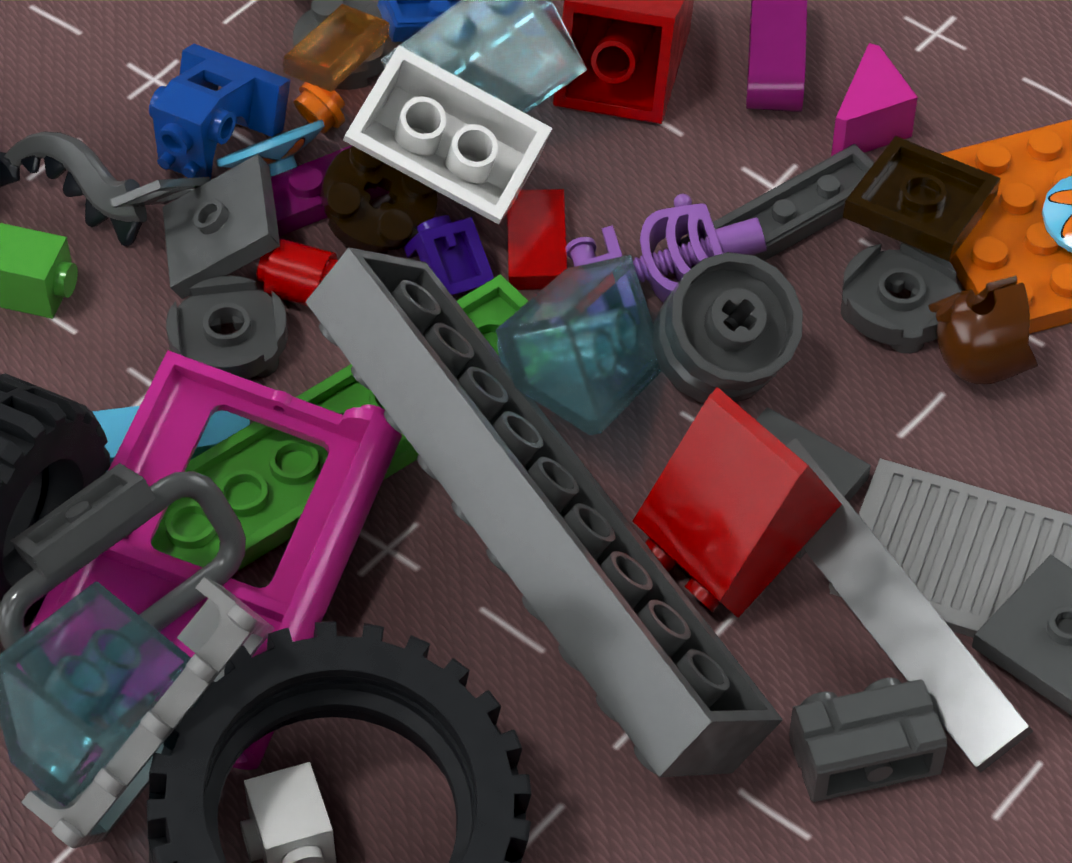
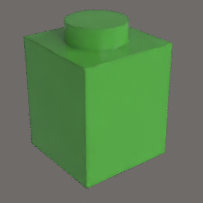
M0 223V307L53 319L63 298H69L72 295L77 283L78 269L77 265L71 261L67 237Z

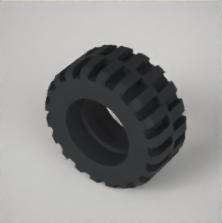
M6 373L0 374V603L4 594L18 580L33 570L32 567L23 561L10 540L101 477L110 468V453L105 448L108 442L105 432L88 407ZM46 595L27 609L24 616V628L32 624L33 617L37 615Z

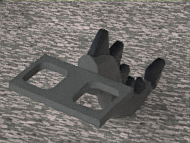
M43 131L31 134L18 141L8 152H0V187L20 181V166L22 164L30 173H37L41 159H44L48 178L56 179L66 170L68 171L63 185V193L66 197L82 195L86 197V224L90 227H96L110 218L117 238L121 245L130 246L134 243L142 223L147 221L145 205L166 204L210 181L209 177L162 179L141 187L133 179L117 181L94 151L81 140L61 132Z

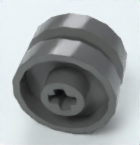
M726 252L701 260L683 275L675 289L665 299L654 321L653 349L661 371L680 392L699 402L705 403L708 396L718 387L734 402L743 401L751 398L776 376L777 372L792 359L802 338L803 311L794 287L776 267L754 255Z

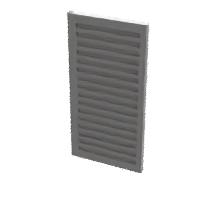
M879 459L858 515L953 632L974 638V634L1050 554L1072 568L1071 514L885 459ZM829 583L830 594L841 597L832 584Z

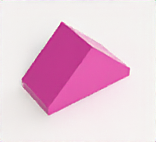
M868 44L835 120L831 156L853 144L865 153L889 145L895 136L902 139L912 137L918 97L879 45Z

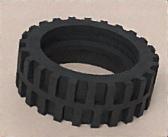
M336 621L315 622L314 638L292 641L289 628L268 633L267 651L251 657L245 646L242 645L225 666L224 676L217 682L213 681L164 741L161 754H153L149 771V800H147L149 863H227L218 833V805L226 778L237 759L254 742L281 727L299 721L329 717L367 721L394 731L419 747L438 766L448 781L456 811V838L449 863H521L529 839L531 821L526 820V811L532 795L529 774L519 775L517 769L522 746L515 730L501 734L496 724L501 705L492 693L487 690L475 698L466 689L470 670L455 658H452L444 669L429 661L427 656L430 643L411 635L406 647L402 648L382 641L383 626L364 623L362 637L337 636Z

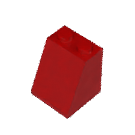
M564 0L553 106L662 124L690 32L694 0Z
M716 387L703 404L632 522L649 536L645 541L646 545L668 572L678 563L692 576L684 587L710 611L714 612L722 603L739 618L842 504L808 464L721 389Z

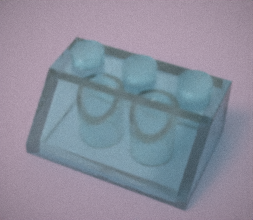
M461 0L400 44L405 49L524 113H528L587 70L552 0ZM396 48L389 52L387 55H385L383 58H381L384 68L388 64Z
M631 254L567 268L496 329L499 357L503 365L509 369L515 388L588 435L601 434L662 372L653 349L654 325Z
M95 581L0 653V724L10 762L27 775L40 790L50 794L66 807L94 781L93 778L109 763L139 726L140 720L149 710H152L186 668V664L191 657L99 582Z

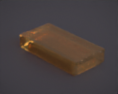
M341 4L284 56L283 73L332 92L389 38V22Z

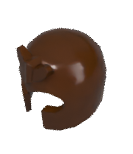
M1017 276L987 283L986 287L977 295H975L972 289L965 290L928 305L929 310L936 313L938 345L944 362L961 379L974 384H993L1038 366L1037 360L1028 344L1030 327L1028 296L1024 283L1017 284Z

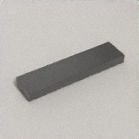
M853 144L713 221L714 228L718 229L757 217L763 231L767 251L755 254L754 256L766 261L842 218L847 197L875 162ZM689 235L680 240V247L683 243L687 245L690 242Z

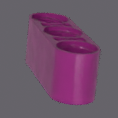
M751 0L746 109L802 112L806 66L807 0Z

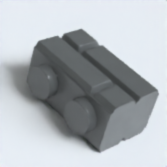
M884 678L873 682L862 692L839 697L833 692H819L807 697L801 705L793 706L789 731L790 745L798 767H801L802 778L810 800L813 802L942 773L947 750V737L937 713L933 711V703L923 679L901 683L896 678Z

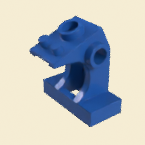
M192 44L182 50L180 75L173 78L167 86H160L154 92L149 105V115L153 118L159 166L166 170L170 169L181 173L187 178L209 177L211 180L217 143L223 145L230 139L235 123L271 137L283 131L291 79L197 44Z

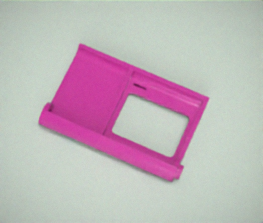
M167 350L109 470L121 463L142 476L149 487L159 479L174 472H185L211 416L215 412L222 410L325 448L328 453L326 461L270 584L266 587L257 588L230 578L223 585V587L275 628L272 632L289 628L292 641L314 638L315 622H322L401 440V433L396 431L386 421L384 417L385 409L369 404L362 405L361 407L347 409L342 415L293 397L284 391L274 390ZM168 507L47 593L28 635L50 666L63 668L72 664L202 569L200 566L162 553L151 545V541ZM206 597L90 684L73 693L53 695L34 688L23 677L14 662L10 668L11 675L20 684L42 696L135 730L139 726L140 720L149 710H152L186 668L188 661L196 654L177 637L208 598ZM268 638L252 657L267 651ZM274 731L260 738L244 750L233 767L244 770L257 769Z

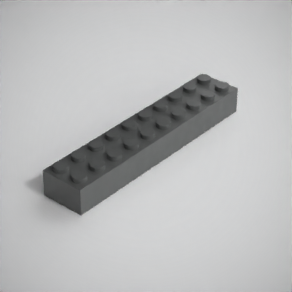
M348 247L305 302L320 321L319 329L323 336L340 348L352 364L351 372L354 378L365 388L371 390L384 407L386 421L396 431L403 434L419 454L417 461L421 468L432 478L438 480L453 500L451 506L455 514L466 524L472 526L488 547L486 553L490 561L498 569L508 574L523 594L522 602L528 612L536 619L544 622L559 642L558 649L562 658L572 668L581 672L597 694L596 702L600 709L623 728L634 743V753L641 764L649 771L657 774L658 777L733 773L782 722L781 716L426 262Z

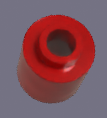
M279 239L280 246L261 256L257 269V280L264 283V292L272 297L273 291L281 300L308 307L305 303L306 300L338 261L335 252Z

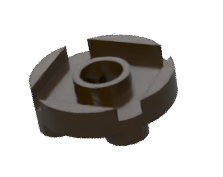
M354 146L343 150L334 158L326 171L320 191L321 207L324 205V212L329 218L328 226L333 234L350 248L380 254H387L388 250L399 249L405 246L418 233L416 227L434 217L438 202L436 190ZM377 187L384 188L389 192L388 195L394 199V204L383 202L379 209L369 204L371 195L365 190L368 188L376 189Z

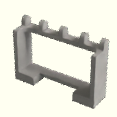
M204 577L196 586V589L206 596L208 600L177 637L196 654L188 661L186 668L152 710H149L140 720L139 726L113 758L110 759L96 746L89 745L55 788L30 791L21 801L23 805L53 828L51 830L52 833L69 847L74 849L102 842L149 785V771L153 754H161L164 741L213 681L217 682L224 676L225 666L242 645L245 646L252 657L268 638V633H272L275 629L222 585Z

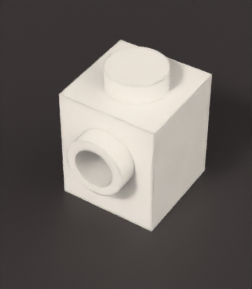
M310 762L244 780L250 819L241 821L240 826L251 862L263 859L264 863H337L333 829Z

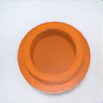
M305 81L299 87L301 94L293 103L301 116L309 124L323 120L325 127L320 132L326 133L332 126L339 128L345 122V116L341 111L345 103L330 85L325 82L315 85L310 81Z

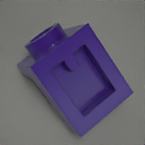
M443 215L427 220L416 227L418 233L404 246L407 258L419 256L421 262H426L454 299L467 295L494 278L472 217L451 222L449 215Z

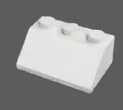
M398 45L350 125L343 141L487 219L500 224L539 160L552 127Z

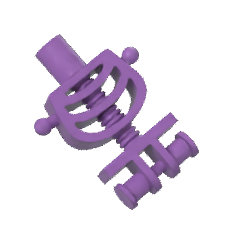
M679 194L674 199L675 207L655 211L646 218L640 235L642 250L640 259L635 257L634 261L632 259H629L628 262L624 261L613 225L601 228L607 254L596 257V244L594 239L590 237H580L572 240L566 246L567 256L573 260L574 264L570 275L574 285L581 287L577 292L579 304L588 309L590 329L604 331L614 327L619 321L617 311L612 309L611 304L622 300L630 325L642 322L638 302L632 287L633 283L639 284V281L645 282V279L648 280L655 295L664 303L683 275L692 268V265L695 266L701 260L726 252L755 255L767 251L758 218L755 217L715 229L705 204L692 205V199L689 195ZM689 234L690 242L687 245L683 243L680 247L681 238ZM666 238L668 249H664L663 252L659 250L656 254L654 250L657 244ZM668 272L674 273L678 282L671 281L665 276L668 275Z

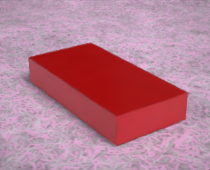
M564 189L521 190L512 207L507 212L509 283L517 290L567 289Z

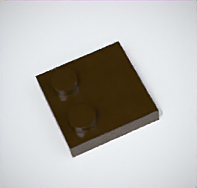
M895 136L847 197L843 218L920 249L925 253L950 261L997 196L1001 178Z

